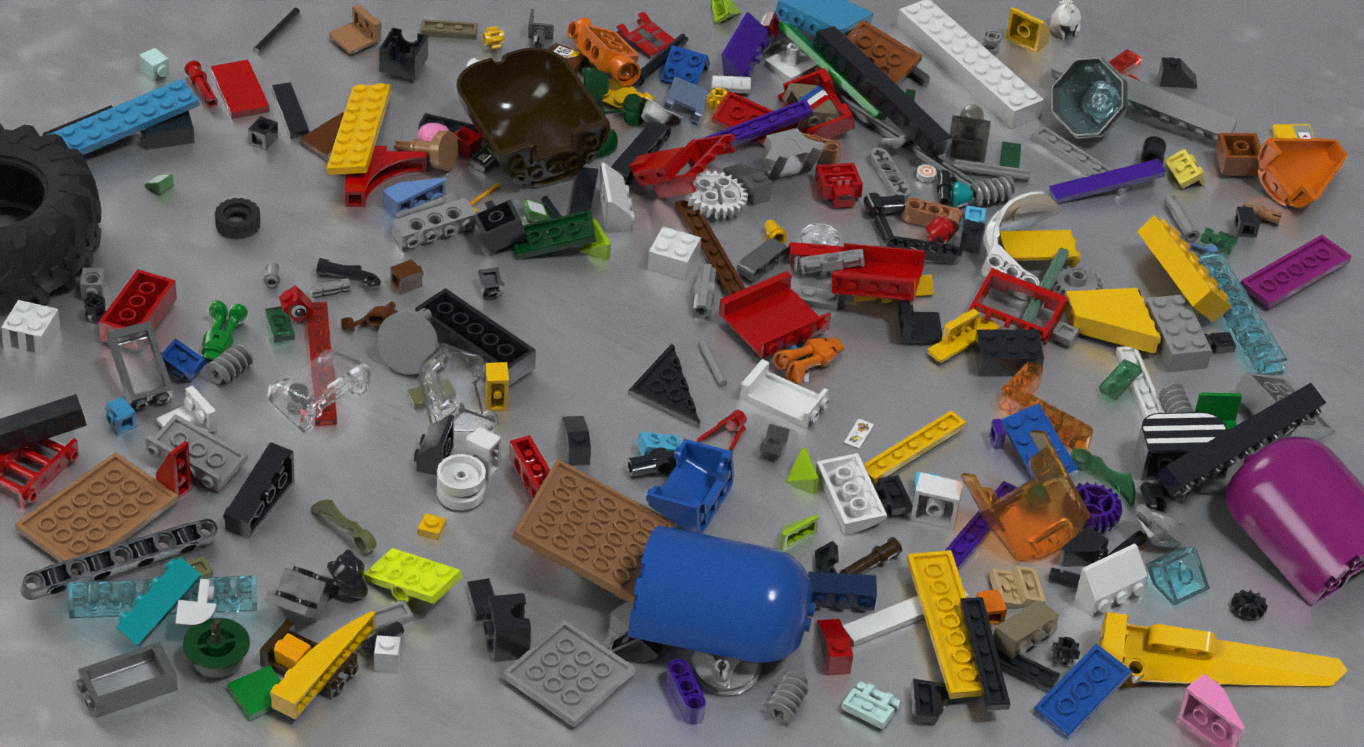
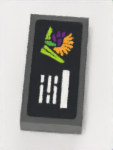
M487 145L469 159L470 166L484 173L498 162Z

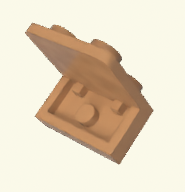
M357 4L352 7V22L331 31L329 37L348 53L353 54L380 42L382 25L378 19Z

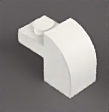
M200 579L197 602L178 600L176 625L192 627L213 618L217 610V604L208 603L209 600H213L215 587L211 586L209 579Z

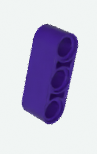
M674 659L668 664L667 685L683 719L688 724L698 725L704 720L706 700L688 663L682 659Z

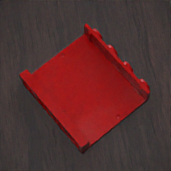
M844 243V251L863 250L865 266L847 267L838 272L833 271L832 293L914 301L924 270L925 250Z
M788 271L720 299L718 315L762 359L829 330L831 313L819 316L790 288L792 275Z

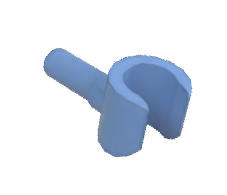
M1192 243L1191 248L1206 253L1205 257L1208 260L1214 261L1216 259V252L1218 250L1216 245L1205 247Z

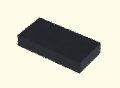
M490 578L467 582V589L476 621L485 619L484 606H488V597L494 596Z

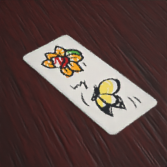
M858 419L844 443L860 448L874 424Z

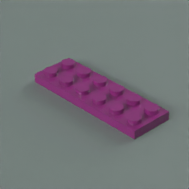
M1320 235L1241 280L1239 287L1270 309L1350 262L1352 256L1324 235Z

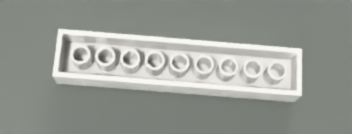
M922 0L899 9L897 28L1010 129L1041 117L1044 99L931 0Z

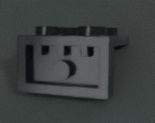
M900 300L898 321L902 343H938L942 341L943 334L938 312H914L913 305H910L909 301Z

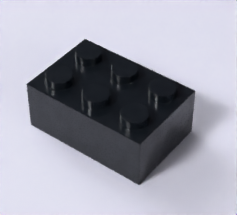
M976 330L973 349L979 377H1041L1044 354L1038 330Z

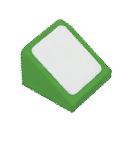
M159 174L145 183V186L160 195L174 185L172 174Z
M524 199V211L529 222L548 220L544 204Z

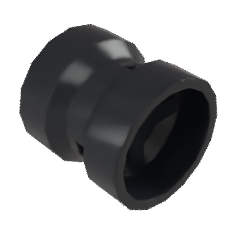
M93 294L85 298V318L89 323L98 324L105 314L106 302L103 296Z

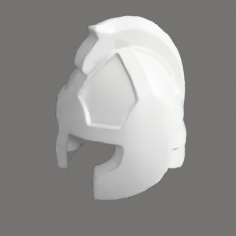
M1060 0L1058 8L1051 17V31L1060 39L1065 38V32L1061 29V26H1068L1070 31H1074L1076 26L1075 37L1080 32L1081 14L1072 0Z

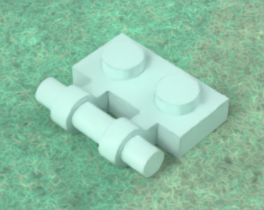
M859 681L856 689L853 688L843 701L841 709L883 729L894 715V709L898 710L902 701L894 698L895 695L889 692L884 693L876 689V686L871 683L866 684Z

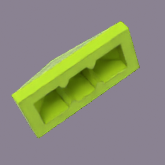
M711 0L714 20L717 25L741 14L733 0Z
M593 219L596 242L582 245L580 252L609 260L611 243L598 221Z
M802 448L785 482L808 493L817 494L819 478L807 448Z
M813 515L783 525L780 549L784 551L817 533L819 517Z

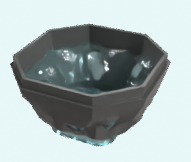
M1103 56L1076 58L1051 86V112L1076 139L1103 137L1119 123L1128 109V81Z

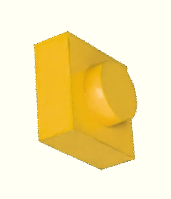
M425 513L417 528V534L439 540L446 527L447 519Z

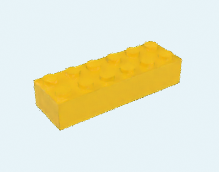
M1154 215L1137 230L1152 253L1196 310L1214 323L1232 307L1227 301L1229 299L1228 295L1222 289H1218L1219 283L1212 276L1209 277L1208 274L1210 272L1203 264H1199L1200 258L1193 251L1190 252L1189 249L1191 247L1184 239L1181 240V233L1175 227L1171 228V225L1164 218L1160 220Z

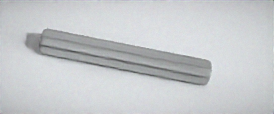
M957 159L953 163V167L961 172L994 177L1010 175L1013 179L1029 181L1030 170Z

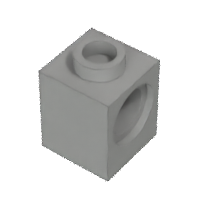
M82 268L80 282L82 300L93 294L104 296V268Z

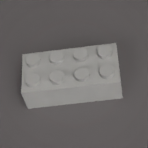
M1184 295L1147 298L1145 307L1149 309V316L1151 320H1154L1156 331L1160 333V344L1157 345V349L1167 371L1207 369L1212 349L1187 298Z

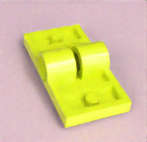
M394 548L390 549L363 574L366 582L390 589L393 596L399 602L405 600L408 603L414 597L432 604L438 601L463 577L460 569Z

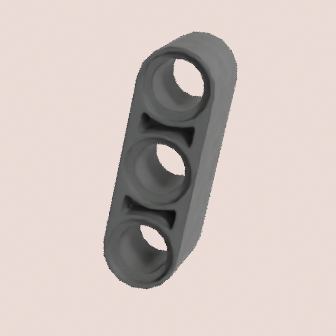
M770 238L740 260L737 265V272L750 281L757 282L787 259L790 248L775 238Z

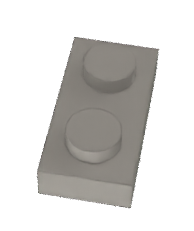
M803 285L799 286L797 294L808 306L831 311L837 310L840 294H834L832 290Z

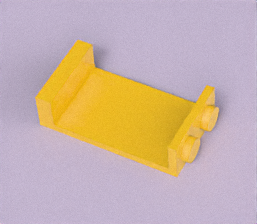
M1071 230L1000 231L998 244L1015 261L1053 260L1058 249L1064 248L1069 251L1066 260H1068L1071 268L1080 263V252L1076 250V238H1073Z

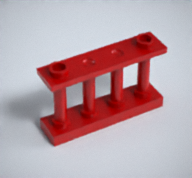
M48 438L0 454V486L18 494L20 508L24 510L30 503L35 501L37 496L67 466L78 458L77 439L73 438L66 446H63ZM41 444L58 454L51 460L32 451V449L36 445ZM26 457L44 467L36 473L17 463ZM13 471L30 479V481L23 487L4 478V476L8 472Z

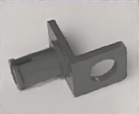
M531 9L528 37H534L533 48H537L538 44H540L539 48H544L545 39L554 38V25L534 23V9Z

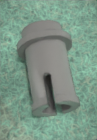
M275 262L267 263L266 275L263 279L264 283L270 288L276 287L280 283V276L278 275L279 265Z

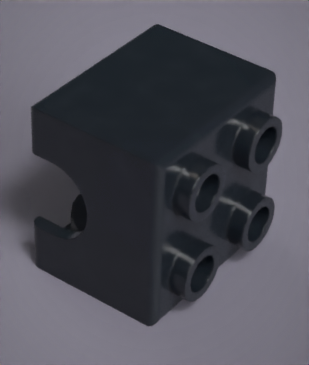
M392 27L379 48V72L386 73L389 76L403 77L406 80H415L428 59V35L418 33L417 40L409 42L404 39L402 29Z
M524 593L489 596L488 606H484V618L487 621L483 622L484 635H488L489 638L486 640L487 652L492 653L494 662L518 660L530 650L531 624L530 619L524 617L525 605H527Z

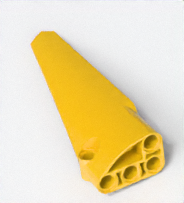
M1106 612L1101 628L1100 647L1126 667L1139 669V674L1132 673L1126 680L1131 684L1139 682L1192 684L1205 674L1219 685L1332 687L1348 671L1339 658L1216 639V635L1212 632L1163 624H1153L1150 627L1128 624L1129 616L1126 614Z

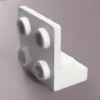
M194 386L185 389L186 399H184V406L157 418V423L162 428L176 414L209 433L217 430L216 410Z

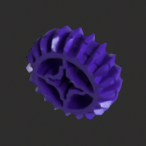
M1086 482L1085 485L1078 483L1076 487L1072 486L1070 491H1067L1063 501V513L1067 518V522L1072 523L1073 528L1079 527L1080 532L1088 526L1098 533L1101 531L1107 533L1109 529L1113 530L1118 525L1123 511L1118 494L1113 493L1112 488L1106 489L1105 485L1098 486L1096 482L1093 485Z

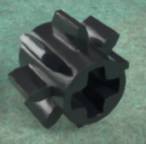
M1059 637L1058 643L1053 642L1052 658L1062 665H1072L1073 660L1079 659L1081 651L1078 650L1079 643H1076L1071 637Z

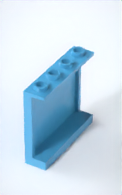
M778 0L775 11L779 20L788 22L795 28L816 37L817 30L833 26L844 34L854 29L862 20L871 24L874 14L847 0Z

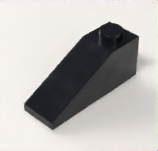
M584 416L562 417L568 464L571 466L590 465L591 442Z

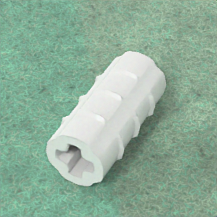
M712 75L711 90L723 88L728 92L739 95L750 94V77Z

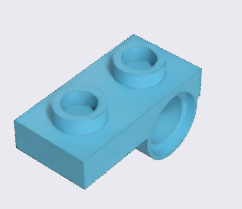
M640 432L637 437V446L642 456L649 455L652 450L659 447L666 448L667 451H673L677 446L681 445L679 436L672 434Z

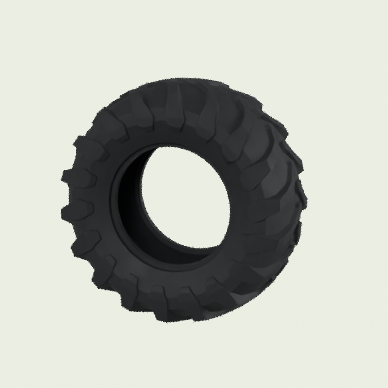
M0 123V207H16L33 213L20 222L0 227V307L7 314H10L18 300L26 302L36 300L40 305L49 303V293L59 287L72 290L76 286L74 275L79 270H82V268H92L94 256L91 251L94 248H99L101 228H99L98 223H101L102 210L96 181L83 154L78 149L68 148L62 136L55 133L40 136L34 126L22 125L14 130H7Z

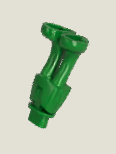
M215 300L210 303L208 310L214 322L211 330L205 333L202 344V355L208 363L212 362L213 359L233 345L232 334L235 328L246 320L248 310L245 306L233 304L228 316V309L223 302ZM228 317L229 320L224 331H221L222 326L226 322Z

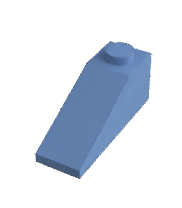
M436 178L399 182L383 190V206L395 216L397 212L439 199V197L446 195V179Z

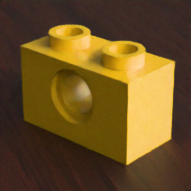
M507 362L486 363V412L508 411L509 376Z

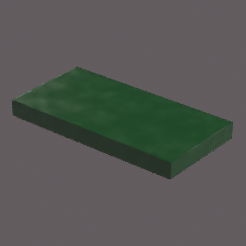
M587 210L523 225L527 238L514 243L516 258L519 260L596 242L592 212Z

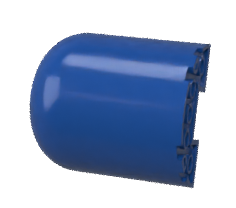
M660 525L653 529L641 561L640 576L637 577L635 585V599L630 613L628 637L749 662L777 661L789 656L800 646L804 632H809L811 618L809 617H814L816 604L812 603L813 593L810 578L805 568L796 558L775 548Z

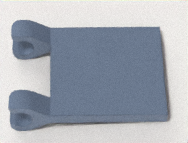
M675 76L663 108L670 111L672 105L676 103L695 111L691 121L698 124L703 115L707 95H709L710 91Z

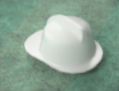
M644 97L646 103L641 117L646 122L650 123V121L656 120L666 124L673 115L684 118Z

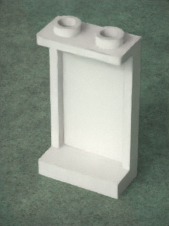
M763 359L741 383V400L805 429L812 422H816L819 413L822 410H826L830 401L828 389L824 388L820 394H817L769 372V362Z

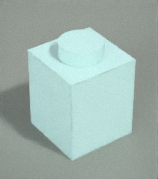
M156 48L139 55L140 70L151 80L156 81L170 74L169 59Z

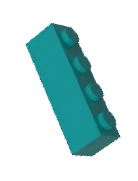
M180 556L177 560L173 558L164 568L166 572L161 577L156 576L149 584L151 589L145 595L141 593L132 603L134 608L129 613L125 611L116 621L119 623L116 628L138 648L178 605V600H182L202 578L201 574Z

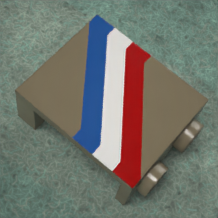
M790 83L783 96L785 103H796L804 99L809 103L814 116L800 121V127L811 128L838 118L840 115L822 86Z

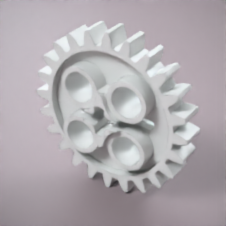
M706 170V174L699 173L693 182L697 191L683 195L685 196L684 200L688 201V206H694V211L700 210V214L707 213V217L714 215L717 219L719 215L725 219L726 215L733 218L734 214L739 215L740 211H744L748 200L747 188H743V183H738V179L732 180V175L726 177L724 172L719 175L715 170L713 174Z

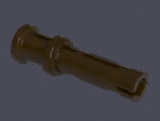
M891 537L885 544L875 546L867 556L840 570V573L863 574L878 564L884 565L888 562V559L902 554L901 544L896 538Z

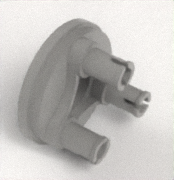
M426 308L415 312H397L386 318L381 324L377 334L378 350L382 359L393 370L402 374L420 373L433 363L436 356L442 353V347L438 344L437 334L429 322L432 317L429 309L426 311Z
M694 651L692 672L697 683L704 690L718 696H735L747 691L757 682L761 673L762 662H749L700 651Z

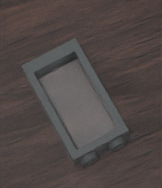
M151 322L108 331L107 342L128 404L132 408L142 409L152 403L157 402L161 404L169 401L173 395V387Z
M160 642L78 669L79 679L76 680L79 692L85 694L84 699L88 710H93L96 718L178 690L177 674Z

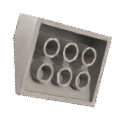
M1246 372L1232 392L1241 393V404L1246 406L1253 416L1297 390L1285 377ZM1319 414L1314 419L1308 417V421L1300 427L1294 425V429L1288 434H1279L1280 437L1277 440L1297 436L1318 440L1334 434L1335 430Z

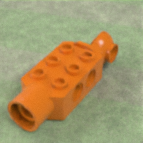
M588 17L579 18L569 24L567 30L568 37L573 40L582 52V55L586 56L589 62L594 64L598 70L603 73H609L622 86H630L639 79L641 69L637 61L640 55L617 32L592 25Z

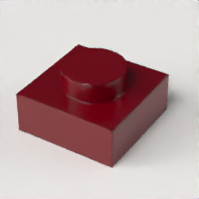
M775 11L768 12L763 21V26L768 30L770 39L777 38L780 30L778 28L780 20Z

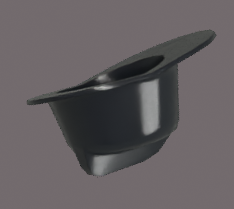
M345 550L335 561H330L327 564V569L337 586L345 594L354 598H364L367 595L368 588L363 579L365 565L351 550Z

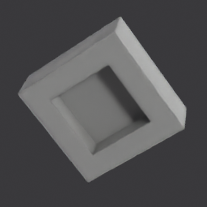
M1060 321L1052 332L1051 339L1070 347L1079 334V328Z

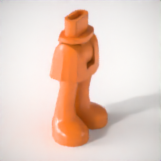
M836 337L832 339H808L805 347L777 351L773 357L774 364L779 370L787 369L788 381L799 384L803 381L807 369L815 366L821 368L829 365L840 352L844 351V345ZM808 356V358L796 361L802 357Z

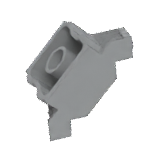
M798 128L767 135L763 143L765 153L762 156L763 164L760 170L768 178L770 176L776 179L799 174L802 168L811 171L813 166L816 165L825 143L807 139L800 133Z

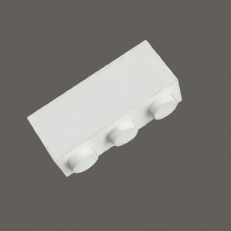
M601 163L599 196L606 233L630 232L631 223H634V211H630L632 209L631 198H628L629 186L625 185L623 176L606 163Z
M1134 543L1082 568L1075 599L1091 616L1100 612L1103 613L1110 607L1122 604L1127 599L1144 592L1148 575L1138 546Z

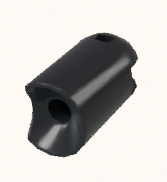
M1147 481L1142 483L1140 490L1145 505L1149 509L1166 513L1167 503L1160 483L1151 484Z

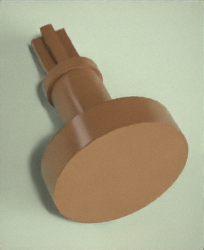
M438 131L432 141L413 139L412 141L396 140L394 149L397 151L427 152V157H430L434 169L449 171L457 160L458 141L453 132Z

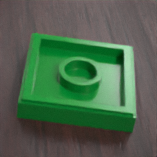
M270 665L227 683L228 690L249 720L275 710L272 708L270 692L273 686L279 684L281 680Z

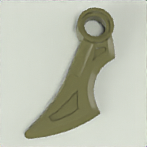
M320 500L311 507L312 512L329 519L353 538L356 548L361 553L367 554L376 548L377 543L374 536L368 530L362 529L356 521L346 518L336 507L333 500Z

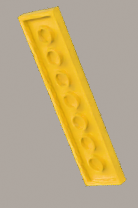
M359 84L352 87L326 167L327 175L367 173L392 92L391 84Z
M952 551L908 554L907 563L949 698L983 696L959 604L961 598L967 597Z

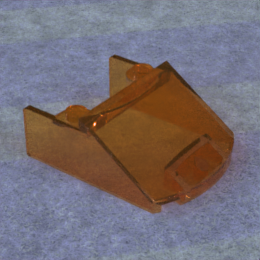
M1032 430L1029 432L1039 449L1029 460V467L1034 478L999 499L992 488L982 487L975 474L963 473L960 475L980 510L978 513L1016 561L1037 560L1056 553L1082 531L1081 528L1091 516L1045 431Z

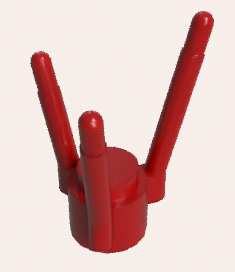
M740 410L733 411L728 417L718 422L715 427L697 438V442L706 439L726 426L730 431H737L729 447V450L732 451L741 434L746 430L744 426L747 422L746 415Z

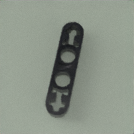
M889 236L885 247L912 249L911 247L917 250H925L924 260L957 264L962 256V250L952 244L899 236Z

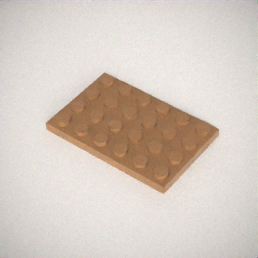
M115 452L15 523V530L53 558L62 562L125 542L179 502L176 493ZM77 569L71 570L77 575L81 574V572Z

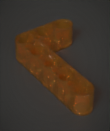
M1035 362L1025 364L1003 386L999 408L1003 412L1012 415L1039 403L1064 445L1078 452L1089 450L1093 435L1092 427L1032 395L1040 386L1043 368Z

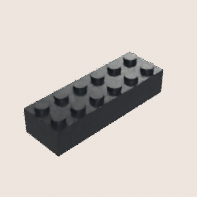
M444 288L415 308V311H420L423 308H426L425 311L429 309L432 314L429 322L437 334L438 342L483 374H485L486 363L507 362L509 386H511L535 369L536 349L448 289Z

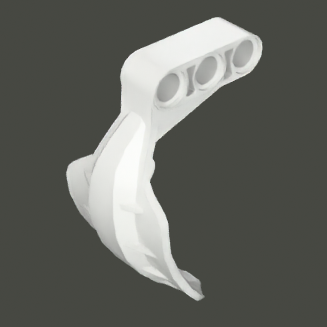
M1029 192L1019 195L1008 201L991 218L983 235L984 245L988 252V256L981 269V273L985 278L991 268L1039 286L1038 278L1024 270L997 243V239L999 238L1000 231L1024 229L1057 215L1061 207L1048 194ZM1008 289V292L1022 300L1028 301L1033 298L1013 289Z

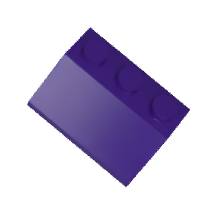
M746 12L721 54L724 76L732 75L751 78L755 65L760 63L762 53L770 45L771 40L769 39L768 30L748 12Z

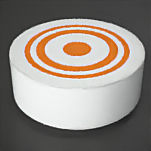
M921 165L917 169L916 176L922 182H932L936 179L937 170L931 165Z

